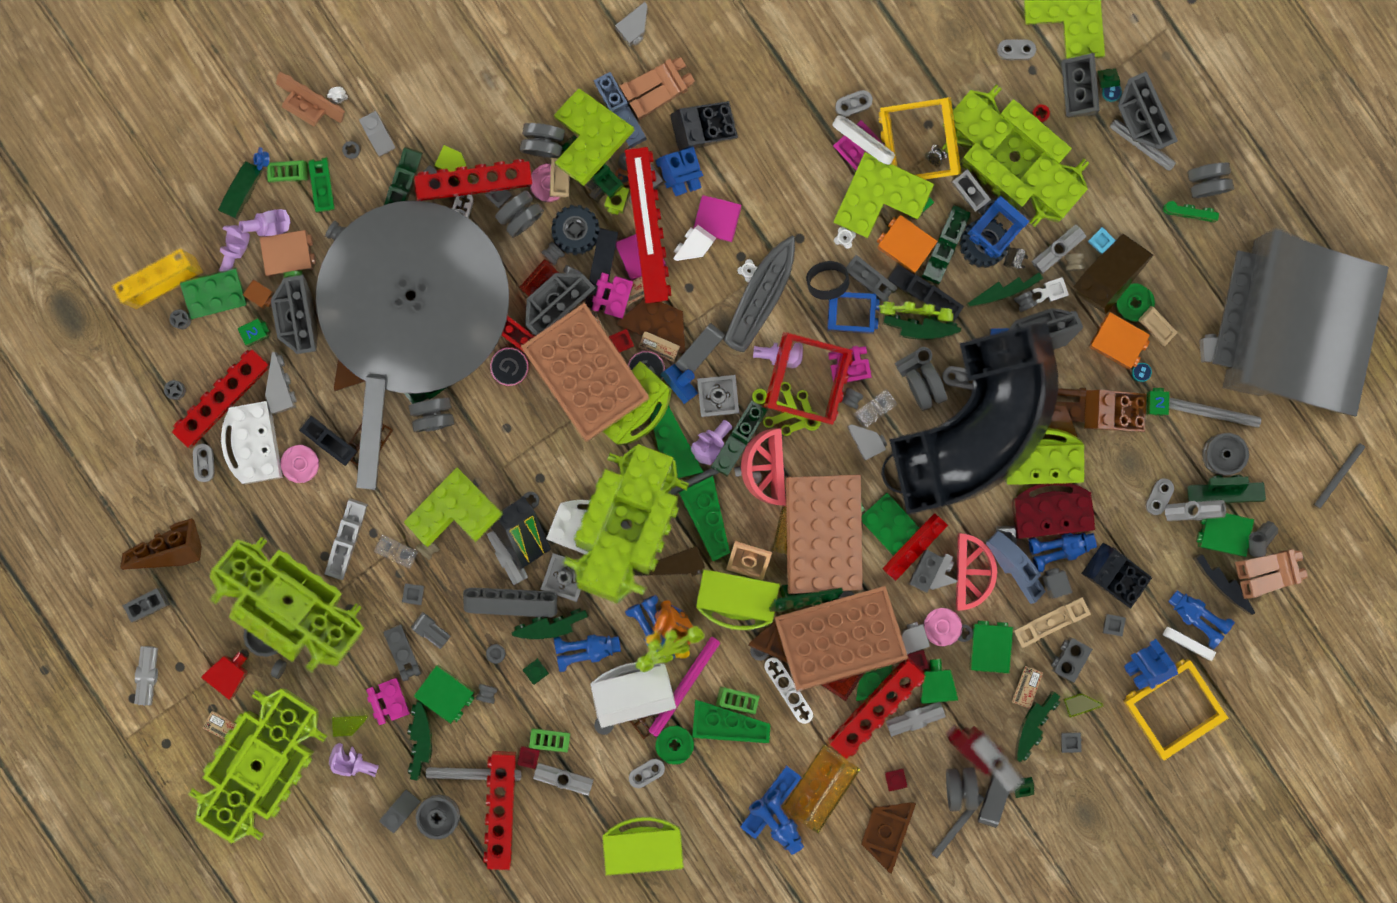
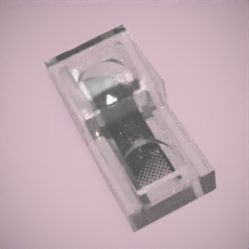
M885 389L856 411L854 416L866 429L895 407L897 403L887 389Z
M383 534L374 549L375 553L409 569L418 553L417 550Z

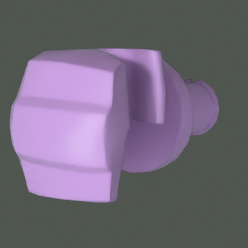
M283 209L258 213L254 220L240 221L239 230L241 233L256 231L259 236L284 234L289 230L290 217L286 210Z
M226 225L223 227V230L227 231L226 247L222 246L220 248V252L224 255L221 267L219 268L220 272L232 269L235 259L242 258L248 246L250 234L248 232L241 233L238 225Z
M774 343L771 348L754 346L753 358L770 359L772 365H774L779 349L778 343ZM794 343L786 368H797L801 364L803 357L802 343Z
M723 420L714 432L707 430L705 433L698 434L699 439L691 447V452L698 462L711 465L715 461L721 448L724 446L722 439L732 429V425L728 421Z
M341 743L333 747L329 757V766L332 772L343 776H355L359 771L375 777L379 765L363 761V758H361L362 754L358 753L357 755L354 747H351L349 756L345 755L343 744Z

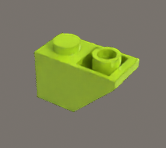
M444 145L434 166L438 170L448 169V172L456 171L457 167L467 165L461 152ZM468 176V182L472 183L471 176Z

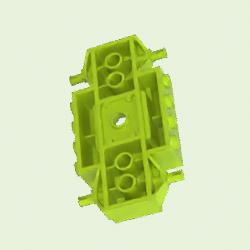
M995 84L989 93L970 90L953 110L957 144L971 148L960 161L963 163L962 167L965 170L968 169L970 173L976 174L978 176L976 179L981 184L989 185L994 195L997 197L1002 196L1018 211L1030 198L1036 211V215L1029 221L1030 224L1035 221L1032 225L1033 227H1036L1041 219L1060 222L1088 190L1082 171L1089 162L1087 161L1083 165L1086 161L1083 158L1077 167L1059 164L1072 148L1014 99L1000 114L994 100L1002 90L1000 87L998 88V85ZM946 142L945 145L941 148L943 151H944V150L946 149V147H947V142ZM1017 152L1020 156L1019 161H1011L1009 158L1010 153Z
M639 444L621 457L612 453L609 454L607 460L618 464L620 475L605 469L602 477L597 482L595 494H592L588 511H585L582 517V525L576 531L574 537L576 547L588 551V553L577 561L566 556L563 563L573 567L576 571L578 589L617 604L630 592L632 593V591L644 595L646 587L634 582L633 569L647 575L650 570L654 571L658 561L655 559L657 552H662L665 544L662 541L664 535H669L672 527L669 523L672 517L676 518L679 507H676L678 497L668 494V492L675 487L687 490L689 483L677 478L676 463L673 457ZM623 521H630L632 527L625 530L621 527Z
M260 537L257 543L253 545L242 540H236L211 570L210 579L216 588V592L210 598V601H214V604H217L222 596L239 598L233 605L229 618L292 662L306 645L312 656V660L306 665L307 669L310 668L309 671L312 672L318 663L337 667L363 632L364 628L356 618L357 613L362 609L361 606L355 603L350 611L337 608L336 606L342 593L335 586L327 584L321 576L310 572L304 564L297 563L286 552L278 550L268 562L261 551L262 547L267 543V540L263 537ZM288 597L293 603L286 605L282 599Z
M282 688L269 696H265L257 690L254 691L255 694H252V697L260 701L262 705L260 716L250 710L244 714L240 713L235 720L236 727L234 730L230 729L224 738L226 740L223 747L219 746L215 751L214 756L216 758L212 763L209 762L203 770L205 773L203 779L217 788L206 794H201L192 788L188 794L198 800L196 821L231 844L246 835H252L259 841L262 839L264 833H261L254 827L255 812L267 820L272 817L275 818L281 809L279 807L281 803L290 796V789L301 779V772L304 768L307 769L313 760L311 757L314 751L300 742L309 737H315L322 742L327 738V735L317 728L318 709L287 689ZM258 760L261 762L262 768L260 771L253 770V761Z

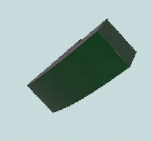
M245 161L226 192L218 211L238 220L245 204L248 203L263 169L258 170L257 166Z

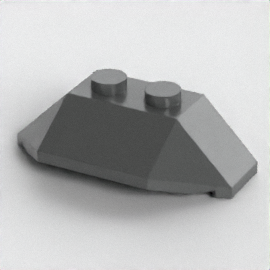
M1147 71L1128 79L1118 108L1133 141L1157 149H1162L1178 142Z
M555 273L527 298L526 326L537 336L572 312L595 289L594 285L583 274Z
M304 275L283 278L280 286L271 298L277 338L296 354L317 351L318 327L312 293Z
M1051 308L1018 319L1009 328V330L1027 325L1047 323L1053 349L1055 350L1066 346L1083 329V325L1076 311L1069 312Z

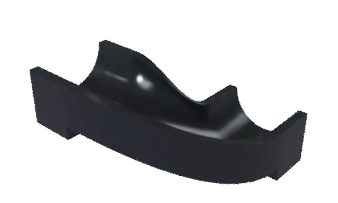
M1047 323L1027 325L959 343L968 381L973 380V391L968 402L955 416L933 429L889 439L907 515L969 500L990 491L1013 475L1036 450L1050 425L1058 396V369Z

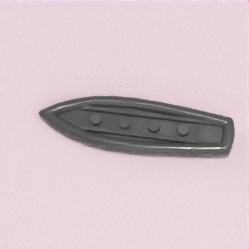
M793 235L779 243L769 252L750 279L724 339V342L733 350L739 352L746 351L785 289L794 262L795 237Z

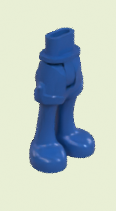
M1065 533L1061 535L1060 539L1048 542H1039L1036 537L1029 538V549L1032 555L1050 549L1062 548V550L1032 557L1033 564L1039 573L1043 572L1045 565L1052 561L1065 558L1068 561L1077 559L1078 556L1088 553L1090 549L1097 548L1093 533L1087 535L1085 533Z
M1178 590L1168 601L1182 617L1183 622L1187 625L1193 624L1208 636V646L1212 650L1218 646L1224 636L1212 629L1200 617L1202 616L1210 621L1224 635L1230 631L1235 623L1230 618L1226 620L1220 619L1205 608L1206 604L1203 601L1194 599L1186 593L1183 595Z
M653 595L641 602L653 626L656 623L657 595ZM640 604L625 610L628 617H633L637 620L646 637L654 634V630H652L647 622ZM661 636V643H660L661 647L663 646V644H664L665 641H666V638H664V637H662V636Z
M594 634L588 635L585 640L576 642H565L560 637L553 638L556 654L586 649L582 653L557 656L559 672H565L567 666L575 662L591 660L593 663L599 662L609 655L613 656L615 652H621L619 636L610 638V636L605 637Z
M774 789L765 796V801L779 819L780 824L774 820L762 800L754 801L749 806V811L751 814L763 818L772 830L770 834L773 840L778 841L785 850H788L793 855L804 848L801 842L802 838L799 836L796 822L793 819H789L781 808V792L778 789Z

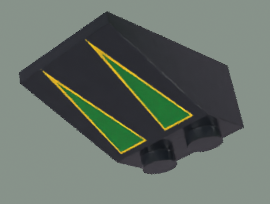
M524 496L501 511L503 514L491 526L520 569H523L551 550L537 515Z

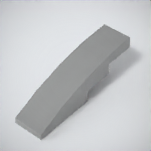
M351 498L348 500L337 537L332 546L325 575L340 580L344 579L368 504Z

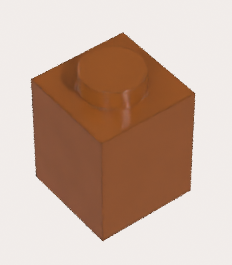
M253 279L243 296L261 308L266 309V307L272 305L271 298L274 292Z

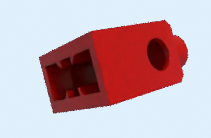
M239 651L233 659L227 655L223 656L201 678L228 700H231L235 697L248 673L241 667L248 658Z

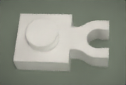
M1063 277L1044 283V289L1036 288L1032 290L1033 294L1036 292L1041 293V299L1035 300L1037 304L1044 301L1047 297L1051 302L1069 295Z

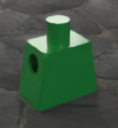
M930 659L931 671H924L925 680L921 684L920 703L958 701L951 670H942L941 659Z

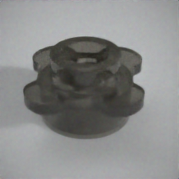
M934 144L931 151L925 154V158L935 167H939L942 160L948 157L947 152L942 151L937 144Z

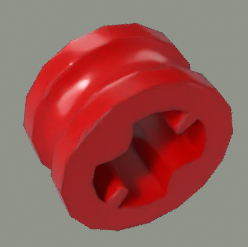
M1040 104L1033 109L1032 115L1043 123L1049 118L1050 110L1046 105ZM1038 109L1046 112V115L1043 116L1044 118L1036 115L1039 111Z

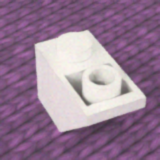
M699 225L694 229L691 227L685 235L687 238L685 243L682 244L680 242L674 250L676 255L673 259L679 261L703 257L716 237Z

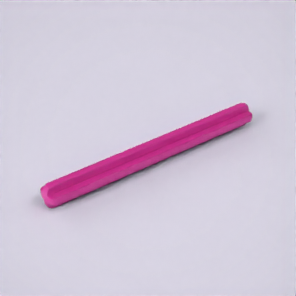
M711 637L674 691L673 696L676 708L720 645V641L716 638ZM676 709L661 712L650 727L649 732L656 737L659 736Z

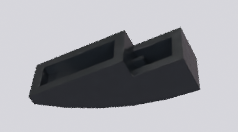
M311 414L299 428L301 433L344 466L349 463L357 450Z

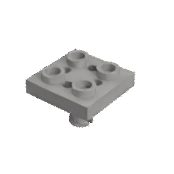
M735 375L697 379L701 417L739 413Z
M553 553L541 590L551 591L558 596L577 602L581 589L577 588V582L572 583V579L573 582L576 581V571L573 567L571 569L567 567L568 570H566L568 565L563 564L566 557Z

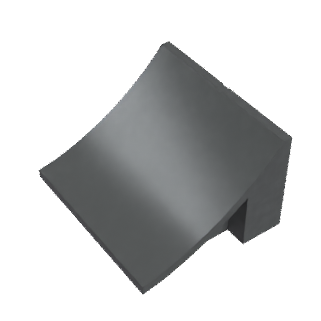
M1276 228L1254 239L1252 253L1236 251L1212 364L1230 367L1226 369L1222 388L1256 396L1272 393L1301 403L1356 417L1389 267L1316 245Z

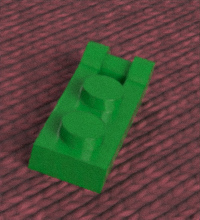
M328 157L318 161L314 159L308 160L315 212L335 210ZM316 168H323V172L316 173Z
M1169 201L1163 206V212L1167 215L1213 223L1218 221L1219 213L1214 212L1212 208L1204 207L1203 210L1195 209L1196 206L1184 204V207L1177 206V203L1174 201Z

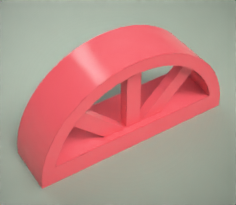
M781 428L767 429L753 437L747 444L741 459V474L749 492L760 501L774 505H786ZM767 438L769 453L760 445ZM756 450L769 464L752 466ZM770 470L757 487L752 472ZM770 481L772 498L762 493Z
M958 533L956 610H968L981 604L991 594L997 579V565L991 550L985 543L974 536ZM967 540L979 546L968 558ZM982 552L985 553L990 570L966 569ZM966 575L990 576L984 592L981 593ZM966 586L977 596V599L967 604Z

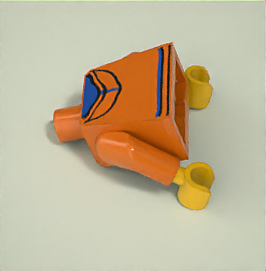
M670 600L663 601L660 604L661 609L655 614L654 634L646 637V643L658 640L661 643V636L665 638V634L671 630H675L678 635L677 640L674 641L676 642L688 635L687 631L693 625L682 609L673 606ZM690 652L677 653L675 657L684 659L690 655Z

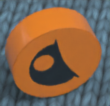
M619 168L615 175L624 184V187L629 186L628 171Z

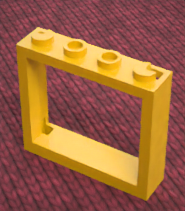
M951 97L880 108L878 119L879 123H882L883 126L881 140L895 154L891 164L897 166L890 112L942 105L950 169L915 175L923 179H932L962 174Z
M179 249L112 287L122 304L138 309L179 287L181 281L193 279L204 272L194 255ZM180 253L183 259L176 260L175 255Z
M1181 659L1174 663L1178 675L1186 669L1190 671L1216 711V714L1166 747L1162 748L1134 703L1169 680L1156 685L1152 690L1149 686L1137 692L1133 690L1123 700L1162 760H1166L1228 719L1222 707L1189 659Z

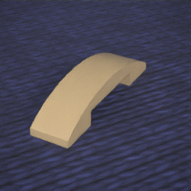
M1083 597L1026 623L1015 629L1014 633L1021 648H1024L1040 638L1091 614Z

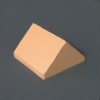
M735 541L726 570L763 581L772 552Z

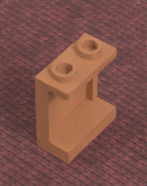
M306 230L260 238L267 277H275L278 274L290 271L314 270L313 265H316V258L314 253L311 254L310 246H313L311 234L308 235Z

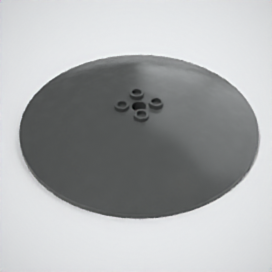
M424 201L395 202L363 214L348 225L335 239L324 258L318 276L316 288L317 314L322 332L331 350L345 367L364 381H366L367 375L386 378V390L393 392H432L463 380L481 366L492 353L502 335L509 309L508 279L502 259L488 236L469 218L453 209ZM409 290L416 292V298L413 301H408L405 297Z

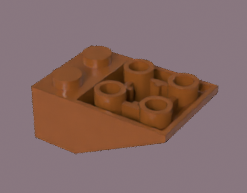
M1086 390L1084 429L1145 432L1146 394L1110 390Z

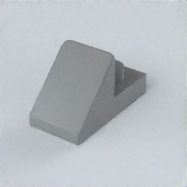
M944 553V560L929 589L934 590L958 582L945 575L946 571L950 572L954 564L951 561L952 556Z

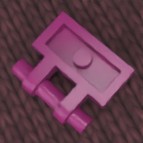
M602 272L596 284L598 286L596 295L592 298V310L599 311L600 305H605V314L623 319L633 281L615 276L613 283L608 282L609 274ZM605 288L611 289L608 299L603 298Z
M852 346L850 350H853L854 361L851 366H848L847 373L849 376L847 382L872 378L869 360L860 359L861 354H867L866 346ZM829 352V360L837 359V364L830 366L834 382L841 354Z
M397 678L379 684L378 686L381 691L379 693H375L373 687L366 689L368 694L367 700L371 702L374 710V719H377L379 725L386 723L384 715L389 714L392 721L410 714ZM378 699H384L386 709L381 710Z

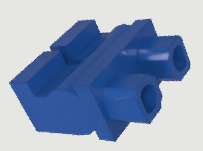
M694 147L667 154L655 160L657 167L662 169L666 188L672 187L675 196L687 193L684 183H687L690 192L702 188L699 178L704 175L702 170L700 171Z
M1157 639L1151 641L1149 647L1130 655L1132 661L1124 665L1130 677L1138 672L1140 673L1139 676L1133 679L1139 690L1147 686L1152 690L1156 685L1178 675L1174 662L1165 653Z

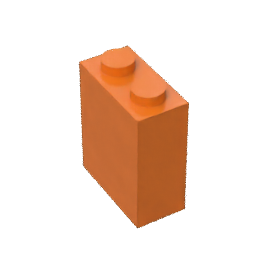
M900 215L898 218L894 217L888 225L890 230L887 234L883 232L876 241L879 243L877 248L915 274L938 241Z
M1110 312L1104 318L1089 348L1129 370L1132 367H1136L1141 359L1139 354L1148 347L1150 334Z

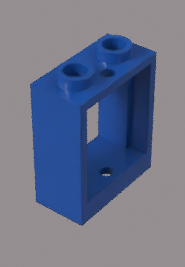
M845 292L843 295L829 300L827 331L873 334L874 329H878V318H875V310H879V299H876V294ZM838 298L870 299L869 327L836 325Z

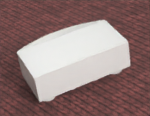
M267 401L228 408L229 410L222 427L221 443L224 458L234 476L241 484L283 478L273 416ZM229 425L232 426L231 447L238 463V468L236 469L230 461L226 447V432Z
M572 500L560 503L546 539L587 554L588 551L576 547L574 537L576 531L582 525L581 520L585 511H588L578 509L577 506L578 504H589V500ZM626 521L622 522L621 527L628 530L631 528Z
M637 662L629 663L611 669L591 683V689L601 728L677 709L666 665L661 663L654 664L655 666L651 670L640 672V669H637L635 666Z

